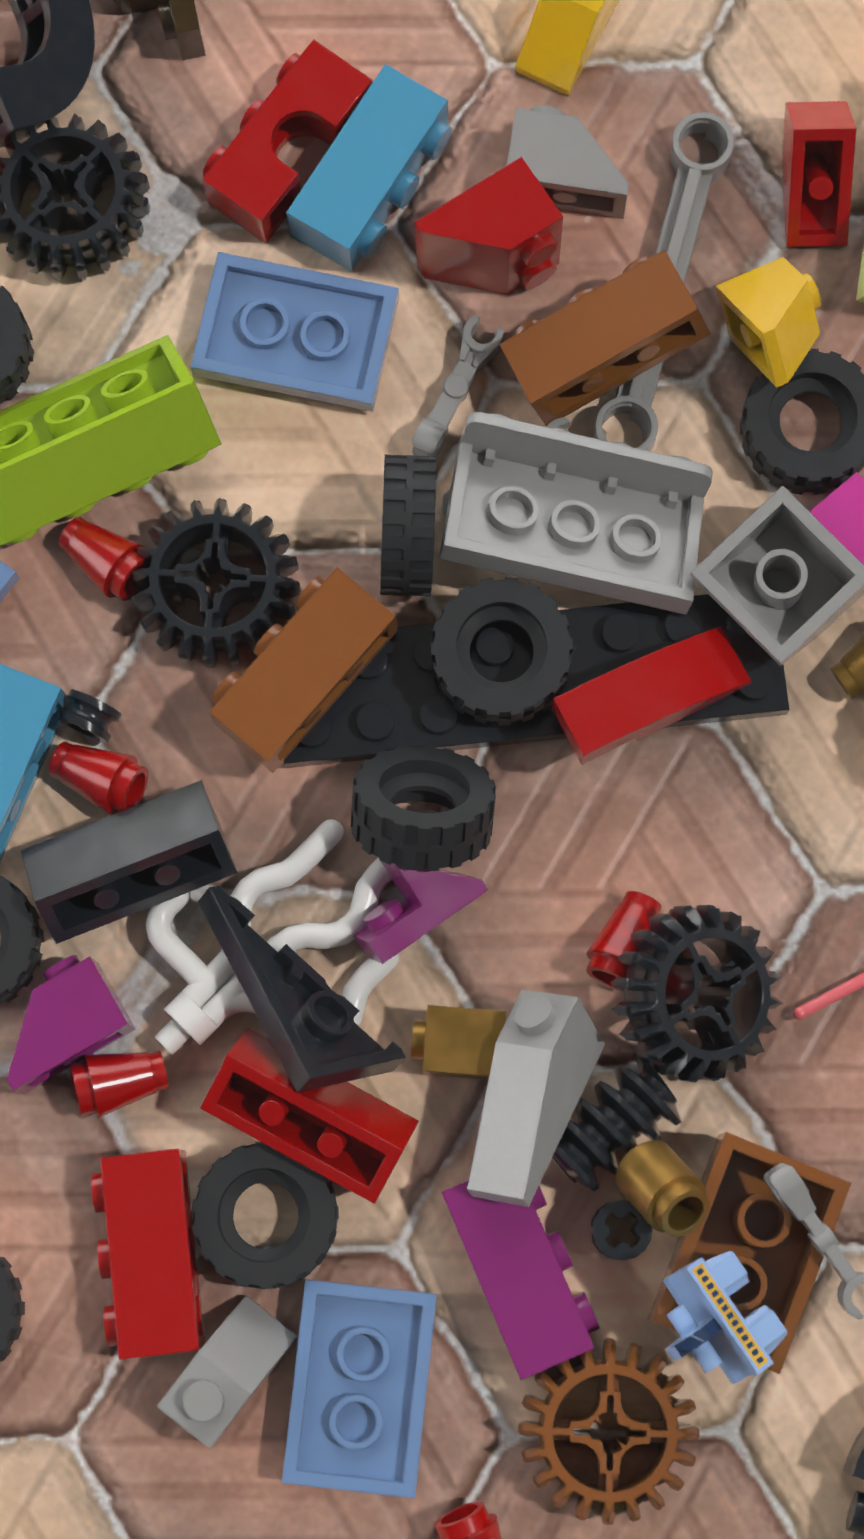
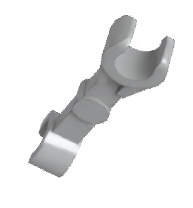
M472 316L466 322L463 329L459 360L452 374L445 379L443 391L429 417H425L421 421L413 436V455L436 456L437 458L445 442L448 426L460 403L467 398L468 388L472 380L502 349L500 346L504 337L502 327H498L495 338L491 342L481 344L472 337L479 327L480 317Z
M779 1163L765 1173V1183L781 1205L796 1220L802 1221L809 1232L807 1235L814 1247L822 1256H826L842 1281L838 1287L837 1297L842 1309L854 1318L861 1320L864 1317L860 1310L854 1306L852 1293L857 1286L864 1284V1272L854 1271L839 1249L840 1243L825 1223L819 1220L814 1212L817 1209L809 1195V1191L795 1169L790 1165Z

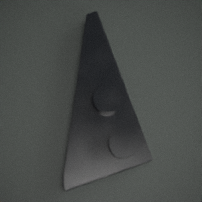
M212 886L206 890L199 899L198 904L297 1093L393 1072L403 1062L406 1056L402 1049L393 1041L386 1049H383L354 1022V1017L358 1014L359 1010L344 996L336 994L331 990L326 980L294 950L285 944L277 952L248 925L255 915L238 899L229 896L220 886Z

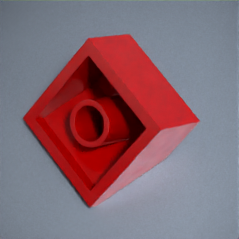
M521 156L415 222L417 269L425 279L509 295L522 286L527 290L536 288L555 273L556 265L559 264L563 216Z

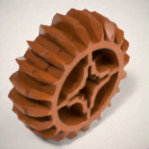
M605 1338L603 1340V1359L593 1360L592 1351L589 1350L579 1355L582 1363L573 1368L568 1360L557 1364V1368L563 1375L556 1382L547 1373L542 1371L536 1373L534 1380L540 1387L549 1392L545 1400L533 1395H525L522 1405L528 1410L540 1413L539 1422L523 1421L518 1424L520 1435L539 1436L540 1444L529 1446L522 1450L523 1461L528 1463L544 1458L547 1463L545 1467L537 1471L533 1476L534 1484L540 1488L557 1478L560 1485L553 1492L551 1497L552 1504L560 1508L567 1502L572 1493L578 1495L575 1516L580 1520H586L592 1501L601 1503L600 1515L605 1525H612L614 1523V1503L624 1502L625 1511L632 1522L641 1518L640 1509L635 1499L646 1494L650 1504L656 1510L664 1507L663 1497L654 1487L663 1479L670 1488L676 1491L681 1490L684 1482L669 1469L673 1461L692 1467L696 1457L687 1450L677 1448L679 1439L695 1440L700 1436L699 1428L696 1426L678 1424L679 1416L690 1414L696 1410L695 1402L692 1399H681L672 1402L670 1395L680 1390L684 1385L683 1378L679 1374H675L660 1383L656 1377L663 1370L666 1360L660 1355H655L651 1358L644 1369L637 1366L642 1355V1346L635 1342L630 1343L627 1348L624 1361L616 1359L617 1347L613 1338ZM599 1375L596 1404L589 1413L579 1417H568V1419H554L561 1401L575 1385L585 1379ZM619 1375L632 1378L648 1389L656 1400L662 1421H647L646 1419L633 1418L625 1414L621 1405ZM610 1395V1409L613 1411L616 1422L619 1425L627 1426L630 1430H642V1432H626L622 1441L616 1438L618 1445L610 1448V1463L607 1465V1453L603 1448L600 1438L589 1434L588 1431H574V1429H591L594 1420L601 1423L598 1416L602 1413H607V1397ZM553 1440H570V1442H578L591 1447L596 1455L598 1485L586 1482L571 1473L559 1459ZM661 1442L659 1451L651 1465L635 1479L618 1485L621 1459L625 1452L634 1445Z

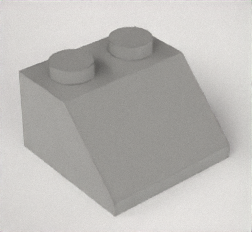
M784 486L780 487L690 572V576L780 666L819 637L864 594V565Z

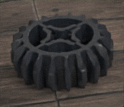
M74 113L68 127L60 128L57 118L54 117L46 123L48 130L37 133V130L31 131L26 136L27 140L22 144L16 140H11L5 146L10 158L0 157V243H8L6 251L13 261L18 262L26 258L29 271L36 275L49 264L53 278L59 281L64 277L67 267L74 266L78 278L85 280L88 276L87 264L97 261L99 268L108 272L111 263L107 254L111 251L128 257L130 247L124 236L142 238L144 228L138 218L148 216L151 208L148 198L143 196L150 189L147 175L139 172L142 168L139 154L134 150L127 151L126 138L119 132L108 137L106 125L101 123L99 119L85 131L82 118ZM73 161L70 164L57 165V163ZM111 176L115 181L114 197L109 209L102 216L97 209L95 199L103 191L101 184ZM34 180L40 194L31 204L34 211L23 220L21 218L22 198L26 188ZM54 190L61 196L70 193L71 199L73 193H77L81 205L74 199L65 202L64 197H62L61 203L58 202ZM71 229L81 231L71 235H60L64 231Z
M217 499L214 504V513L205 515L201 502L194 500L190 506L193 518L183 521L180 513L176 510H170L167 517L173 528L171 531L166 533L160 527H150L148 534L157 548L153 549L146 546L137 548V554L147 559L151 565L150 568L136 569L131 572V583L138 588L144 589L132 596L131 601L135 610L149 611L140 621L146 633L161 630L156 640L161 650L167 651L180 642L178 657L181 662L189 663L194 658L197 650L202 649V660L206 668H214L217 663L218 651H225L230 665L237 666L241 663V657L237 648L248 644L251 653L258 657L253 653L256 644L260 640L258 636L262 633L265 634L273 625L277 624L273 618L291 620L296 614L294 606L282 598H293L301 593L299 581L287 577L299 570L296 556L283 555L290 547L286 534H276L269 537L274 528L273 520L269 516L265 515L259 518L250 526L253 512L248 504L243 503L238 507L234 516L231 517L229 516L228 504L225 499ZM229 541L239 543L253 551L265 565L266 576L252 575L250 568H241L232 564L228 550ZM206 542L204 552L198 560L190 564H176L175 570H171L184 552L197 544ZM219 561L228 586L224 587L220 584L222 591L214 594L212 605L203 581L206 579L211 582L209 576L217 573ZM166 591H177L182 598L198 601L201 604L202 627L189 624L175 615L167 605ZM255 596L261 597L256 607L246 617L234 624L225 626L227 613L233 606L242 602H254Z
M697 905L696 908L692 906H675L673 909H670L669 914H656L648 918L649 930H637L636 933L630 934L637 952H624L617 956L628 969L626 977H618L610 982L617 989L624 990V1001L619 1002L611 1010L619 1016H628L629 1022L619 1035L627 1041L638 1042L633 1056L638 1057L641 1061L653 1062V1068L657 1073L665 1076L675 1075L680 1081L697 1082L702 1079L718 1081L721 1078H725L726 1071L738 1072L741 1069H747L746 1055L756 1056L758 1053L764 1052L758 1036L759 1033L769 1034L777 1030L767 1018L769 1009H774L783 1004L776 997L770 996V985L777 982L782 976L775 971L766 970L765 965L774 954V951L766 946H756L761 931L754 929L752 926H742V916L734 912H720V908H716L714 905ZM700 941L714 952L720 963L716 966L711 965L706 955H698L693 943ZM678 1021L685 1022L689 1030H696L701 1042L691 1045L679 1035L673 1025Z

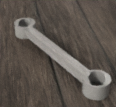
M699 112L687 116L678 124L674 131L670 161L676 176L654 253L656 255L664 249L666 250L684 284L711 183L718 180L727 171L734 147V136L728 123L721 117L707 112ZM704 133L706 134L705 140L710 141L716 147L718 160L709 164L692 162L685 157L679 144L683 139L692 134ZM663 362L618 386L616 397L605 403L597 415L594 439L607 441V432L602 428L603 424L616 414L628 413L630 414L629 420L638 424L643 433V443L636 448L652 452L658 431V421L651 407Z

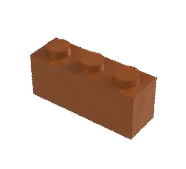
M664 249L652 257L646 256L633 261L624 269L621 275L600 287L588 288L577 293L570 299L567 306L546 318L535 319L523 324L515 331L511 338L500 343V346L530 404L547 427L554 419L571 414L709 336L710 332L694 300Z
M338 567L326 580L321 576H317L306 586L295 603L299 611L284 628L278 623L273 625L256 644L253 653L258 657L242 675L236 671L228 675L211 697V701L215 706L209 713L215 725L272 773L398 631L396 616Z

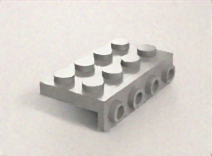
M474 412L468 415L457 446L439 559L686 615L694 599L695 580L690 576V572L697 567L704 497L712 483L713 471L706 464L693 462L681 456H668L633 448L621 442H607L581 436L561 428L538 426L509 419L501 414Z

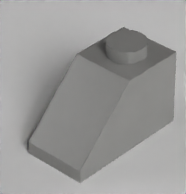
M535 106L530 110L516 108L507 165L522 156L558 209L624 219L629 183L579 118L565 115L560 109L551 106Z
M246 1295L195 1355L157 1407L210 1449L218 1443L298 1335Z

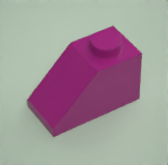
M77 955L59 961L43 973L46 982L32 990L7 1076V1081L13 1091L25 1094L67 1070L69 1065L84 1060V1055H92L136 1030L100 964L90 956L83 961H80Z

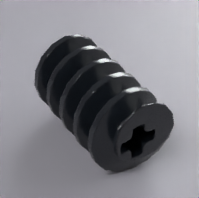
M636 1056L635 1060L640 1072L639 1074L624 1065H619L614 1070L619 1090L602 1081L595 1084L594 1090L599 1103L598 1107L580 1097L575 1108L579 1122L575 1123L569 1120L552 1157L574 1184L579 1182L594 1192L600 1188L594 1168L599 1165L616 1175L619 1165L614 1152L620 1149L628 1153L632 1148L638 1146L635 1138L637 1133L640 1132L653 1141L661 1139L655 1121L657 1117L661 1116L676 1126L682 1122L676 1106L677 1100L667 1084L649 1062L641 1061Z

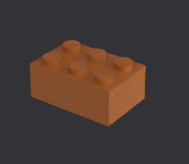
M724 1132L717 1137L701 1179L705 1185L706 1196L709 1200L708 1214L697 1229L678 1238L663 1280L676 1270L701 1257L704 1261H707L728 1251L733 1252L747 1271L749 1280L747 1284L729 1296L737 1310L744 1318L755 1309L766 1305L775 1312L787 1330V1336L769 1354L773 1364L767 1369L780 1374L824 1256L817 1251L807 1235L809 1232L802 1221L796 1220L771 1192L764 1181V1175L779 1163L792 1166L809 1191V1195L817 1209L814 1211L815 1214L832 1232L841 1213L851 1182ZM662 1280L648 1320L677 1332L666 1315L679 1305Z

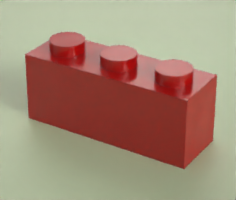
M250 1028L246 1029L226 1055L200 1107L205 1112L374 1204L419 1120L349 1082L297 1093L270 1040Z
M178 1148L100 1158L101 1173L92 1174L91 1190L95 1212H105L107 1239L98 1240L97 1253L101 1278L111 1279L114 1305L104 1307V1330L107 1345H118L119 1360L200 1350L205 1344L195 1237L192 1230L193 1217L186 1151Z

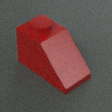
M847 101L785 102L782 176L786 247L848 246L857 128Z

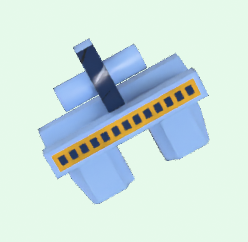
M728 1251L707 1261H704L701 1257L676 1270L663 1280V1283L679 1305L666 1316L681 1336L665 1350L673 1361L691 1352L705 1373L719 1365L732 1385L750 1375H759L771 1366L773 1361L769 1354L787 1336V1330L775 1312L766 1305L755 1309L743 1318L729 1298L730 1295L749 1282L747 1271L733 1252Z

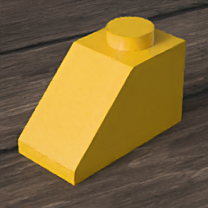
M539 0L518 56L515 72L569 96L619 0Z
M781 257L716 285L730 340L776 388L790 381L821 334L815 310L821 307V297L813 278L809 273L801 274L784 257Z

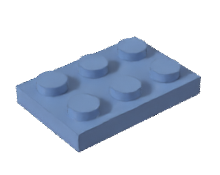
M218 252L190 366L192 374L194 376L373 412L398 305L399 288Z
M305 1279L282 1483L415 1498L437 1294Z

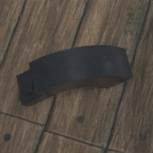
M8 0L19 27L21 51L17 64L0 68V148L7 146L11 140L19 142L25 139L31 131L38 130L65 110L83 89L91 70L95 49V30L89 0Z

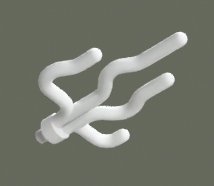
M426 810V811H424L423 813H438V812H436V811H434V810ZM334 819L324 821L285 860L257 868L241 879L230 896L238 899L252 912L253 905L263 894L292 886L307 875L341 841L344 835L342 824ZM378 857L366 869L356 883L350 909L345 916L331 923H303L288 926L271 937L267 943L279 952L285 944L292 950L297 951L306 948L329 949L344 946L355 939L354 935L367 926L364 918L378 906L381 891L392 880L382 862L379 861L380 858ZM190 892L150 907L146 920L149 942L156 952L188 983L164 1008V1011L172 1019L154 1036L172 1055L190 1037L201 1045L232 1015L241 1012L255 1013L222 949L206 965L173 932L172 920L188 903ZM399 953L384 964L368 958L353 973L343 987L341 996H344L359 1010L358 1014L354 1017V1022L358 1026L362 1022L368 996L396 967L400 958Z

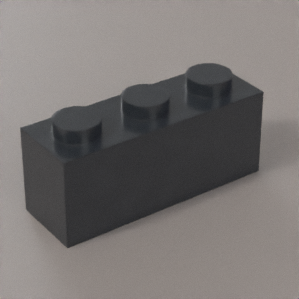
M202 780L21 850L34 902L56 944L237 874L220 822Z

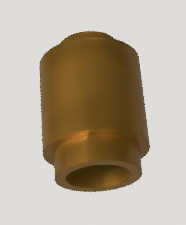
M656 1140L644 1142L632 1148L622 1159L616 1172V1185L619 1191L653 1229L667 1233L670 1236L680 1237L693 1232L702 1224L709 1210V1200L706 1196L705 1185L666 1143Z

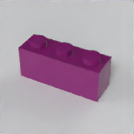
M468 1181L443 1191L442 1194L520 1380L594 1349L595 1347L589 1333L599 1330L600 1327L585 1292L572 1296L563 1275V1271L572 1268L573 1264L559 1231L556 1230L547 1235L536 1211L547 1205L540 1186H538L529 1207L472 1197L467 1190Z

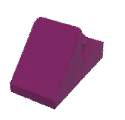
M382 862L405 900L399 903L397 899H392L376 907L364 918L367 926L355 934L354 938L367 957L384 964L487 892L488 889L482 879L442 869H439V871H427V869L408 870L402 869V866L396 864L389 865Z

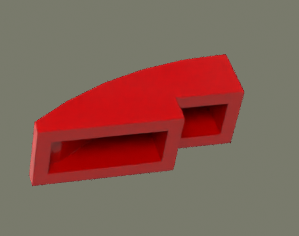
M722 626L664 647L553 698L552 710L581 765L635 738L639 741L750 685L751 680Z

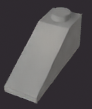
M530 990L521 991L495 1045L467 1187L472 1197L525 1207L530 1206L605 1046L579 997Z

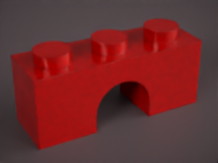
M314 39L301 55L294 53L286 60L278 73L277 86L265 101L258 99L248 108L240 123L241 131L227 148L225 146L217 148L203 169L204 178L202 181L208 204L265 244L287 218V210L301 191L299 173L284 164L277 157L281 148L290 140L302 136L316 137L331 146L373 83V80Z

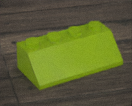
M169 335L163 336L0 410V546L6 543L17 544L26 541L35 535L39 528L63 517L73 518L88 512L96 502L119 491L130 492L146 485L152 476L176 465L187 466L203 459L209 450L222 445L197 385Z

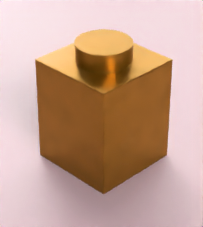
M428 1005L427 1019L414 1020L411 1059L423 1060V1075L489 1080L495 1045L505 1025L506 1011Z

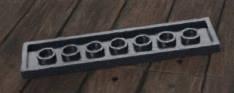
M709 594L694 595L693 603L686 615L632 602L559 610L561 615H566L570 625V637H573L570 672L561 694L664 647L722 626L746 670L751 684L664 728L787 715L790 710L784 664L780 666ZM498 621L487 624L475 634L470 645V658L474 668L480 675L494 682H509L519 678L528 670L533 660L534 651L530 637L521 627L510 622ZM435 623L397 627L398 631L284 760V765L286 768L360 761L372 759L376 753L383 750L390 751L396 749V747L406 745L408 747L430 745L432 748L463 750L565 739L567 737L552 710V705L545 711L540 710L535 713L534 718L523 723L522 720L513 721L511 725L498 726L497 722L489 721L486 724L474 721L473 716L467 713L463 715L456 710L454 703L449 698L445 699L439 689L437 678L434 677L431 643Z

